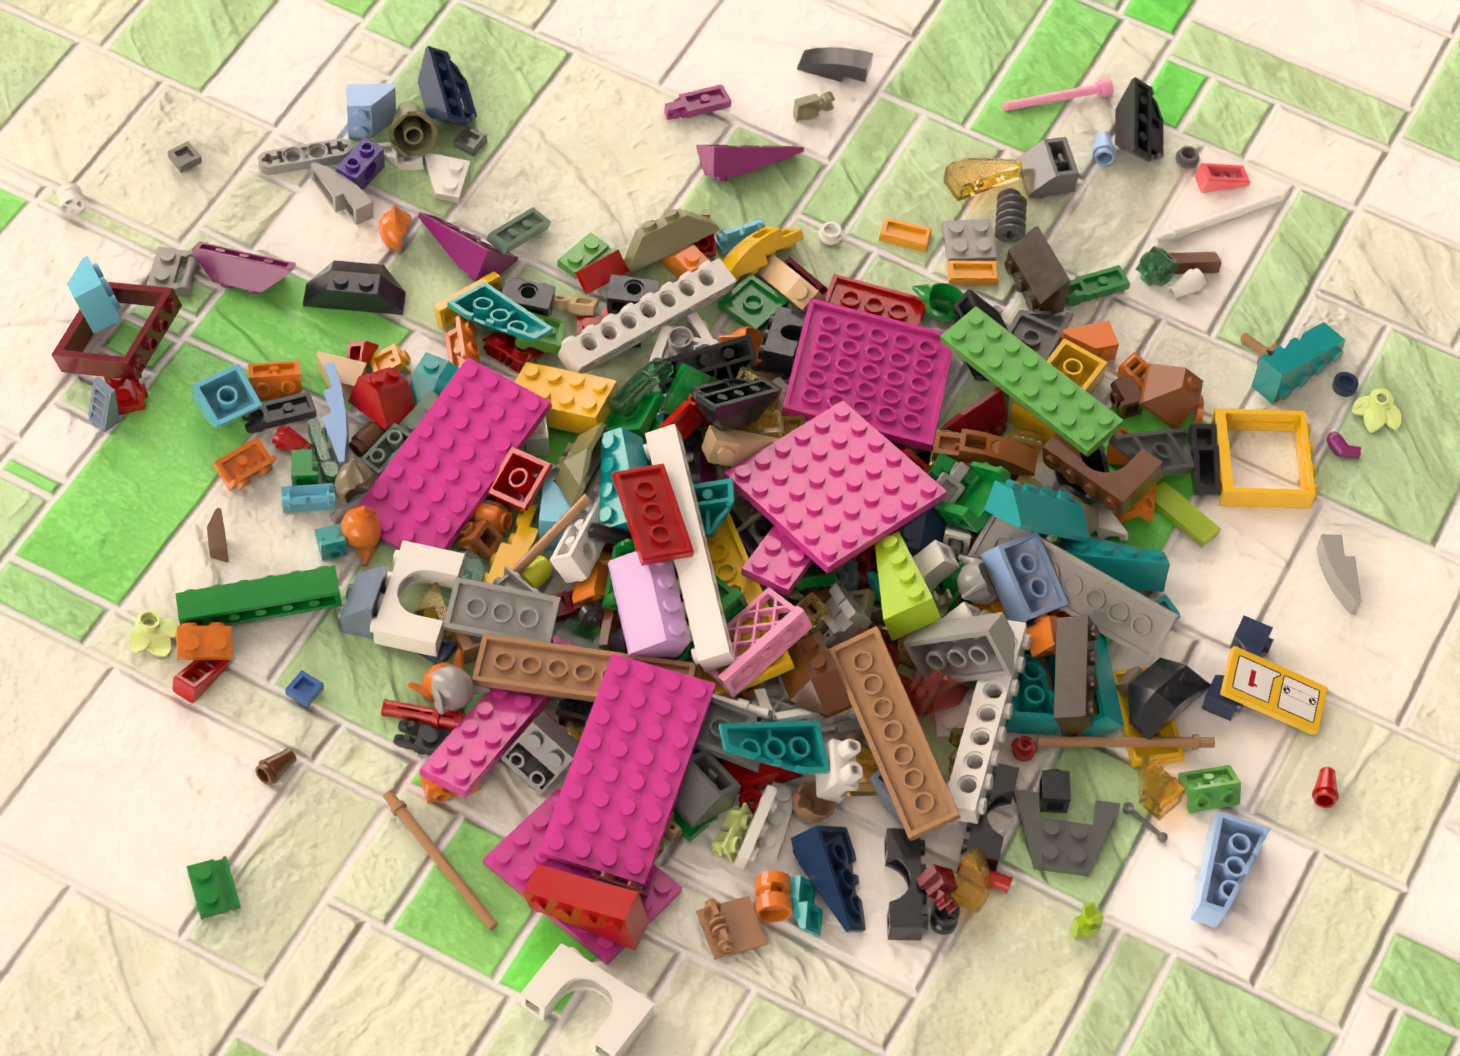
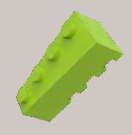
M899 531L875 543L883 620L892 641L940 620L941 617L935 601Z

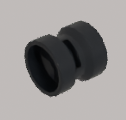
M936 901L934 902L930 915V926L935 933L948 935L955 931L960 915L959 904L958 908L949 914L946 907L939 911Z

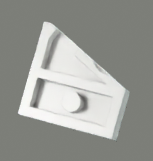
M431 153L425 154L424 163L428 169V176L433 186L435 199L459 204L470 170V161Z

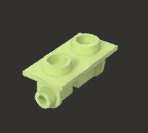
M744 802L742 807L734 806V808L728 811L722 828L729 831L719 830L711 845L714 855L722 856V854H726L731 863L734 862L753 818L747 803Z

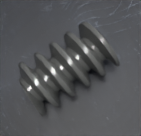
M1004 189L997 195L994 236L1005 242L1019 241L1026 234L1027 200L1016 189Z

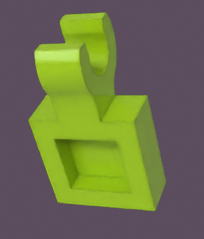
M1094 901L1083 905L1082 914L1073 919L1070 932L1075 940L1081 937H1093L1100 931L1104 917L1099 908L1095 909Z

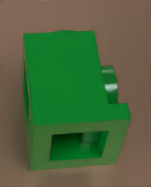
M291 450L292 486L319 484L318 460H313L312 450Z

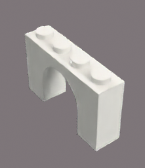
M934 540L913 557L930 593L933 592L940 582L960 568L951 547L937 540ZM963 602L938 621L977 616L981 612L979 608Z
M403 541L400 550L396 549L394 553L393 565L395 566L393 571L387 574L385 581L387 589L385 595L381 594L379 597V613L377 617L374 616L372 618L370 632L373 633L375 644L437 657L444 636L443 621L409 613L399 602L402 595L408 589L418 584L428 583L453 588L455 577L463 578L466 569L465 554Z
M562 943L521 992V1006L543 1021L560 1000L570 992L591 990L601 994L609 1002L612 1012L591 1039L590 1052L596 1056H623L654 1016L655 1003H653L648 995L643 992H636L622 978L613 977L599 963L588 961L577 949L573 947L568 948Z

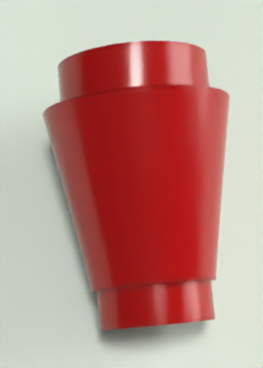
M280 425L272 439V444L276 445V449L291 453V450H311L312 447L311 443L289 426L284 427Z
M1323 767L1319 770L1312 791V798L1315 804L1322 808L1334 806L1339 799L1336 772L1333 768Z

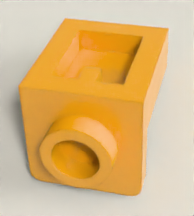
M395 343L375 353L370 359L373 372L391 367L397 371L402 370L407 376L412 373L409 365L412 363L408 352L406 350L402 351Z

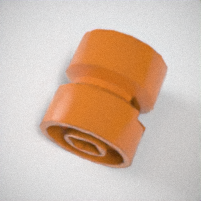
M765 871L755 877V895L757 896L756 916L758 919L765 922H781L789 919L792 916V898L790 897L791 877L789 874L782 871Z

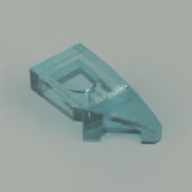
M853 557L840 565L836 573L840 586L847 591H856L859 583V573Z

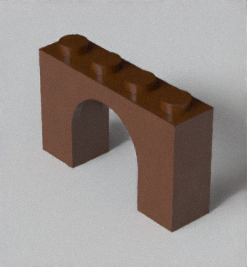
M1057 433L1042 447L1043 462L1048 468L1058 471L1068 482L1077 484L1084 489L1088 496L1097 498L1104 503L1107 509L1112 512L1115 511L1121 516H1124L1163 476V462L1143 448L1123 468L1114 472L1104 473L1089 468L1081 459L1084 454Z

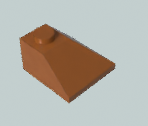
M1148 364L1146 366L1139 405L1170 428L1177 429L1200 401L1203 380L1186 367Z

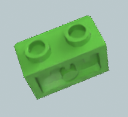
M1231 765L1178 773V783L1187 796V810L1189 813L1240 804L1241 781Z

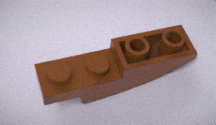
M962 429L961 434L936 431L932 458H937L941 452L955 461L968 463L974 461L982 464L986 462L994 467L1002 466L1011 474L1035 477L1038 452L1025 445L1004 437L969 429Z

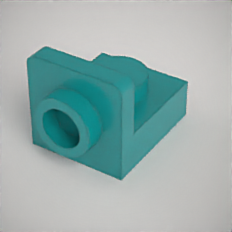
M340 524L314 529L322 560L337 559L348 555L347 540L342 535Z

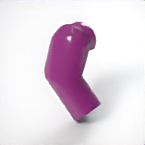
M1334 431L1328 434L1327 444L1336 456L1360 458L1361 446L1348 445L1338 432Z

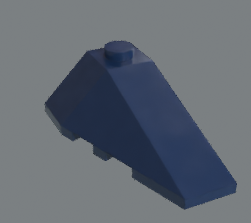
M814 826L790 838L793 845V854L798 864L846 932L866 931L862 900L856 895L855 888L856 885L860 884L859 876L853 873L852 863L856 861V855L847 827Z

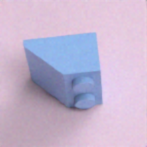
M395 83L346 84L348 138L362 139L363 137H375L392 123L395 115Z

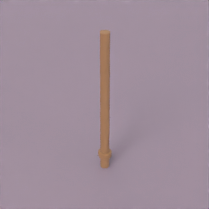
M1192 734V737H1153L1151 740H1148L1146 737L1037 736V747L1192 748V750H1199V748H1215V737H1199V734Z
M392 790L387 791L383 798L390 805L392 814L394 816L398 815L489 931L494 930L498 926L497 921L406 809L407 804L403 800H399Z

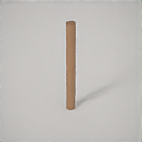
M584 493L511 570L521 574L592 500Z

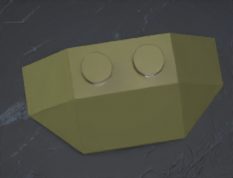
M681 208L669 210L663 217L657 220H649L635 231L624 262L628 270L634 273L720 229L711 218Z
M603 423L578 435L574 444L569 442L555 467V470L559 471L555 482L571 507L584 494L601 463L602 433L610 431L607 425Z

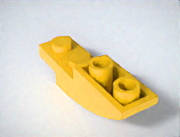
M766 226L755 231L737 244L722 262L738 281L740 279L739 276L757 273L759 268L768 265L766 257L775 255L777 250L794 247L796 242L804 239L801 229L787 227L781 230V228Z
M530 505L527 511L518 514L516 533H511L508 544L501 542L498 551L493 552L490 559L491 570L489 573L485 572L482 582L492 584L498 576L503 578L504 567L507 566L511 569L538 542L539 529L534 528L537 521V506Z

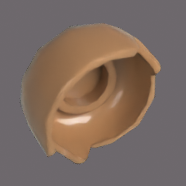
M805 782L797 787L792 798V806L795 813L801 820L809 823H818L833 814L836 807V802L817 797L816 783Z

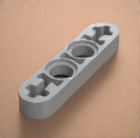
M338 138L264 151L258 156V168L265 175H275L309 169L314 162L324 166L338 164L352 151V144L347 139ZM317 151L324 154L319 158L311 156L313 152ZM289 156H298L300 158L295 162L287 160Z

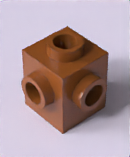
M488 520L465 524L460 530L461 535L455 543L462 549V553L471 560L486 559L491 557L504 537Z

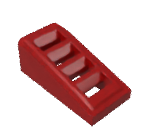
M192 661L173 677V692L188 702L194 703L229 666V661ZM206 662H209L215 667L212 668L211 666L207 665Z

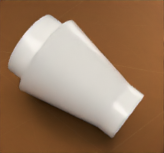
M1198 268L1194 270L1189 269L1172 285L1168 286V291L1173 299H1177L1181 296L1201 291L1202 287L1206 285V280Z

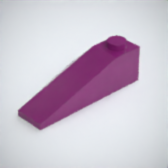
M696 145V150L705 175L713 176V181H728V176H739L804 152V147Z

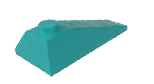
M486 282L447 302L449 308L484 328L531 342H536L553 332V327Z

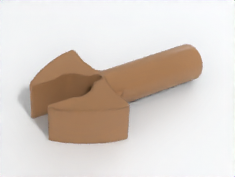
M1243 333L1240 337L1244 344L1259 354L1257 365L1260 356L1265 353L1271 356L1274 354L1273 350L1278 347L1276 343L1271 347H1265L1248 333Z

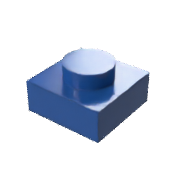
M301 670L286 687L285 692L287 696L308 708L324 689V683Z

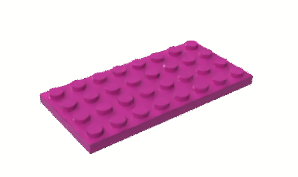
M467 357L357 507L365 506L377 512L381 525L380 540L397 550H400L403 541L449 550L459 536L462 527L470 521L478 507L489 495L487 490L497 476V471L511 447L519 450L523 448L552 408L551 401Z
M612 653L542 841L539 855L598 874L601 871H605L617 876L616 879L625 882L629 880L645 888L713 699L716 683Z

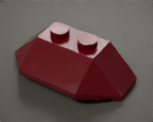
M997 387L955 415L943 427L936 429V431L961 434L962 429H969L1002 436L1006 431L1009 395Z

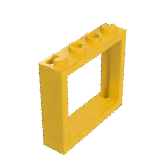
M1215 408L1211 424H1217L1221 493L1218 496L1219 506L1311 509L1313 500L1318 498V484L1314 483L1316 464L1311 461L1313 442H1309L1308 437L1310 436L1311 424H1308L1306 421L1305 411ZM1227 430L1294 432L1300 489L1234 488Z

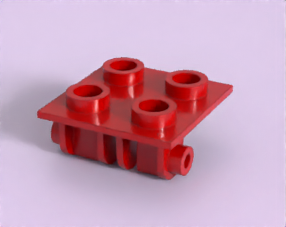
M496 331L483 338L482 341L485 342L483 349L486 351V354L500 363L504 362V365L507 367L510 365L509 368L518 374L526 362H530L544 354L540 349L533 347L518 348L515 344L516 337Z

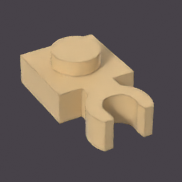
M556 295V299H553L552 309L569 310L568 313H575L576 316H593L598 309L599 299L574 296L572 298L566 295Z

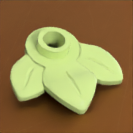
M1376 388L1371 391L1369 396L1358 398L1352 407V414L1363 416L1364 425L1368 433L1379 430L1384 424L1396 431L1400 427L1402 416L1401 411L1393 404L1394 398L1392 393L1385 388ZM1377 397H1384L1385 402H1379Z
M143 611L136 618V628L130 633V647L135 653H140L148 648L150 653L155 656L166 657L171 651L170 638H175L176 628L179 625L172 619L161 618L155 611Z

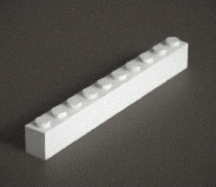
M673 424L645 433L647 444L643 446L647 459H651L652 465L663 463L665 465L694 550L693 557L672 560L674 572L677 571L679 578L676 579L679 594H683L684 601L681 603L685 618L688 617L689 620L687 628L690 640L694 641L695 648L691 649L695 664H700L703 670L708 672L731 665L736 660L682 436L676 425Z

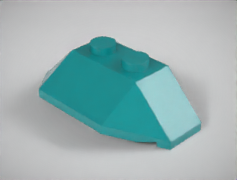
M733 478L693 484L706 537L714 536L735 504Z

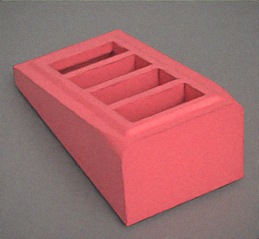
M1201 163L1195 173V179L1201 192H1212L1250 185V180L1243 165Z

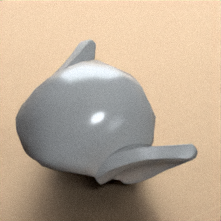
M958 555V559L965 565L957 578L961 597L978 605L992 604L996 599L997 592L987 577V569L984 568L985 562L978 558Z
M448 665L439 668L432 674L431 694L434 697L435 708L441 715L444 714V710L452 711L465 707L472 701L474 695L491 691L489 687L473 685L472 678L460 667Z

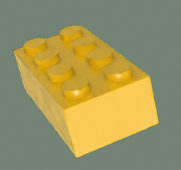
M1065 338L1047 359L1050 364L1090 395L1093 394L1103 381L1107 366L1105 360ZM1014 401L1009 422L1047 443L1056 432L1018 402Z
M529 362L525 363L515 380V383L551 401L552 408L545 416L547 427L579 434L600 423L604 424L621 394L617 380Z

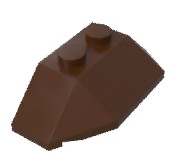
M821 630L800 638L788 649L795 668L780 674L791 703L808 711L819 713L820 716L830 718L853 708L830 656Z

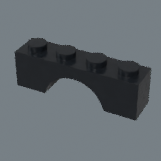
M1001 763L997 767L993 766L992 774L994 775L992 789L986 792L987 807L985 814H980L978 824L967 822L965 831L970 832L969 840L963 839L960 855L965 856V860L986 868L989 865L991 870L996 871L1004 837L991 827L987 815L999 806L1011 804L1019 772L1018 767Z
M887 828L884 839L885 866L897 871L904 878L908 888L906 893L900 898L889 902L887 910V940L921 941L923 930H928V913H923V905H927V893L925 889L919 886L916 878L926 870V864H921V856H925V840H920L919 837L910 841L905 829Z

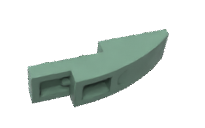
M430 390L399 425L394 423L360 459L361 462L367 464L371 470L380 476L433 405L438 395Z

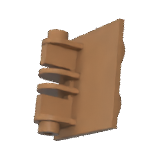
M749 896L721 904L716 902L714 898H711L705 902L706 906L703 909L696 910L714 960L768 945Z

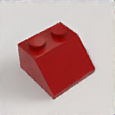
M391 367L358 376L348 400L351 405L384 430H388L394 423L399 425L415 407L408 380L402 377L399 371Z
M511 447L487 493L497 502L506 504L510 509L519 513L527 511L553 465Z

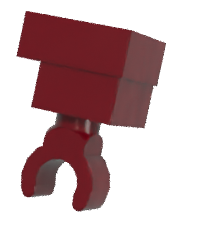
M932 864L916 878L919 886L926 890L928 897L937 900L936 906L939 911L946 907L948 913L951 914L958 908L956 900L951 896V893L958 888L952 869Z

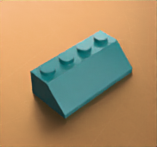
M1007 479L1006 483L995 480L984 508L985 511L1022 530L1089 543L1090 535L1082 504L1074 501L1072 494L1059 490L1057 494L1056 491L1043 486L1039 490L1037 486L1029 483H1024V486H1022L1021 483L1011 479Z
M1100 632L1099 639L1095 641V649L1098 652V665L1095 666L1094 671L1098 680V689L1094 691L1097 715L1093 716V726L1078 736H1107L1124 727L1106 636ZM1056 654L1046 657L1054 696ZM1060 727L1062 736H1067V734Z

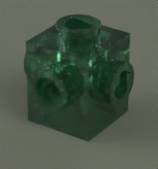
M1153 246L1149 252H1146L1140 258L1136 270L1141 274L1140 279L1147 285L1162 287L1173 278V272L1180 263L1163 248Z

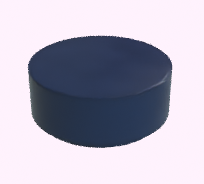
M1340 372L1334 377L1332 389L1339 396L1350 397L1356 393L1359 382L1355 375L1349 372Z

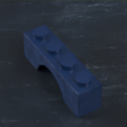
M1243 615L1234 634L1230 649L1236 646L1259 657L1262 656L1263 652L1268 654L1274 639L1270 638L1273 627ZM1215 675L1205 695L1201 709L1231 721L1234 713L1240 714L1244 705L1220 695L1224 675Z

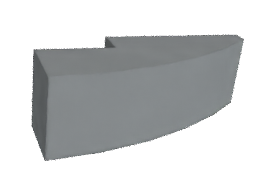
M316 162L311 164L312 181L335 213L345 209L356 225L374 218L372 200L354 182L329 167Z
M1321 534L1316 550L1323 575L1339 602L1350 614H1356L1361 602L1355 556H1345L1342 535Z

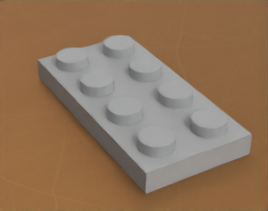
M455 577L443 628L446 631L476 637H483V634L551 643L561 597Z

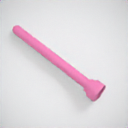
M1109 77L1101 78L1094 85L1005 102L1002 105V109L1004 111H1012L1093 94L1108 97L1113 95V84Z

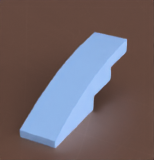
M333 361L324 365L332 388L323 391L331 414L323 416L322 419L340 467L348 463L349 423L343 389Z

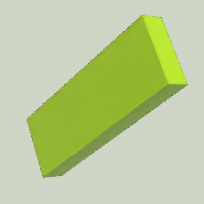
M1165 481L1156 487L1154 507L1198 545L1204 547L1220 533V527Z

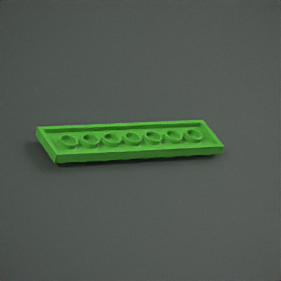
M974 307L940 336L942 344L1087 457L1124 426L1123 419L978 307Z

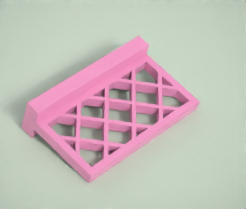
M768 587L727 623L729 635H735L734 642H731L736 661L721 674H718L719 668L706 673L722 685L726 692L734 698L813 626L802 608L798 605L794 607ZM770 598L774 600V607L762 609V605ZM790 612L781 621H778L780 613ZM772 615V622L760 623L761 616ZM755 617L754 625L742 626L747 618ZM769 630L763 637L758 638L759 631ZM753 632L752 640L740 641L741 634ZM749 648L741 656H738L739 649ZM691 655V656H690V659L692 660L693 663H695V662H694V659H693V656ZM696 664L699 668L703 670L700 664Z

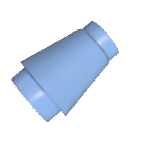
M1106 131L1096 134L1092 153L1093 159L1103 166L1111 164L1116 157V150L1110 134Z

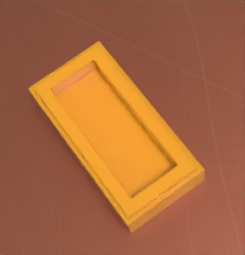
M885 217L879 241L926 252L932 228Z
M997 261L947 262L948 284L998 285Z

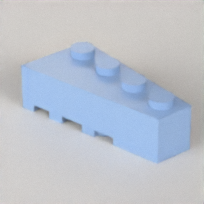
M1222 812L1217 813L1208 828L1190 920L1217 928L1230 908L1271 828Z

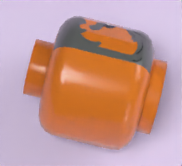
M484 500L473 515L472 520L474 522L488 520L502 535L510 529L513 515L506 504L493 500Z

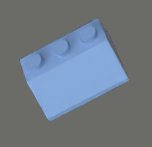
M1037 532L998 545L981 554L1008 620L1026 623L1069 604Z

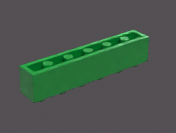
M335 565L320 566L316 569L305 571L296 570L276 576L268 575L253 580H240L236 583L224 585L216 584L196 590L187 589L183 592L175 593L180 626L183 623H196L197 626H208L210 623L215 622L231 626L340 607L342 605Z

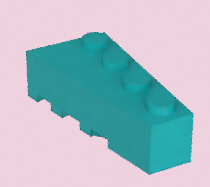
M622 427L602 433L599 524L630 532L612 474L616 471L648 465L643 438Z

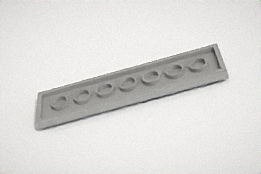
M992 515L984 525L967 556L982 560L981 554L1033 532L1019 529ZM1040 536L1069 603L1059 609L1072 617L1088 615L1093 623L1097 624L1100 633L1152 662L1178 615Z

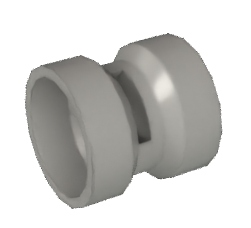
M678 326L670 330L668 343L671 357L694 350L693 334L689 328Z

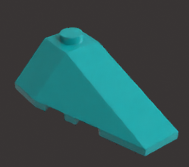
M425 352L416 366L410 382L415 406L430 390L439 396L460 367L448 360Z
M819 721L721 723L718 725L724 752L803 775L828 774L830 772Z

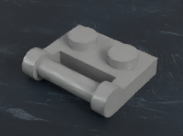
M158 246L147 286L173 288L177 296H190L193 289L191 285L199 263L192 254V249L187 251ZM185 262L187 265L182 282L176 283L181 263Z

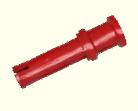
M385 698L382 704L381 715L431 724L435 728L454 730L466 716V711L444 710V714L441 715L435 707L429 708Z

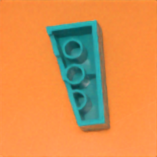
M1322 322L1304 332L1300 340L1295 337L1289 341L1285 348L1281 345L1273 350V355L1269 356L1265 353L1260 356L1252 387L1272 405L1280 399L1285 400L1295 388L1303 387L1314 374L1319 375L1329 363L1337 362L1344 353L1343 347L1346 340L1328 324Z
M1057 537L1056 545L1126 586L1137 590L1164 592L1170 567L1165 552L1158 549H1145L1090 538L1089 543Z
M1030 649L1025 650L1023 656L1025 657V668L1023 673H1019L1017 678L1019 680V690L1017 696H1013L1011 700L1013 711L1011 719H1006L1005 722L1006 733L1055 735L1060 726L1054 719L1053 690L1049 689L1045 678L1047 675L1044 667L1040 666L1037 657H1032Z

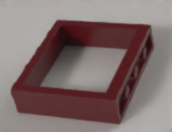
M108 282L118 303L154 306L125 357L83 352L94 333L80 309L51 356L61 372L138 380L164 335L169 330L176 315L179 313L182 304L173 288Z

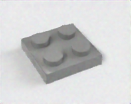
M990 219L942 221L941 229L947 262L997 260Z

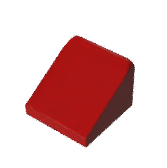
M369 341L349 342L347 358L368 364L379 345Z

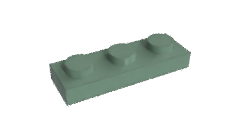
M532 207L490 232L486 241L505 255L547 230L551 221Z

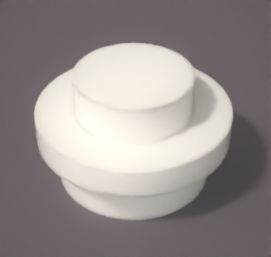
M826 222L819 229L818 236L823 243L835 245L841 242L843 231L839 224Z

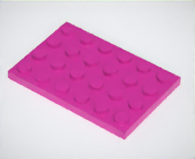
M560 788L553 792L483 858V865L523 898H525L523 891L537 865L597 880L592 876V873L595 872L539 855L542 841L561 793ZM654 864L646 887L642 888V891L646 892L648 896L641 895L640 897L644 901L643 907L649 924L682 893V886ZM616 879L617 882H620L622 884L626 885L627 883L625 881ZM544 914L606 966L626 948Z

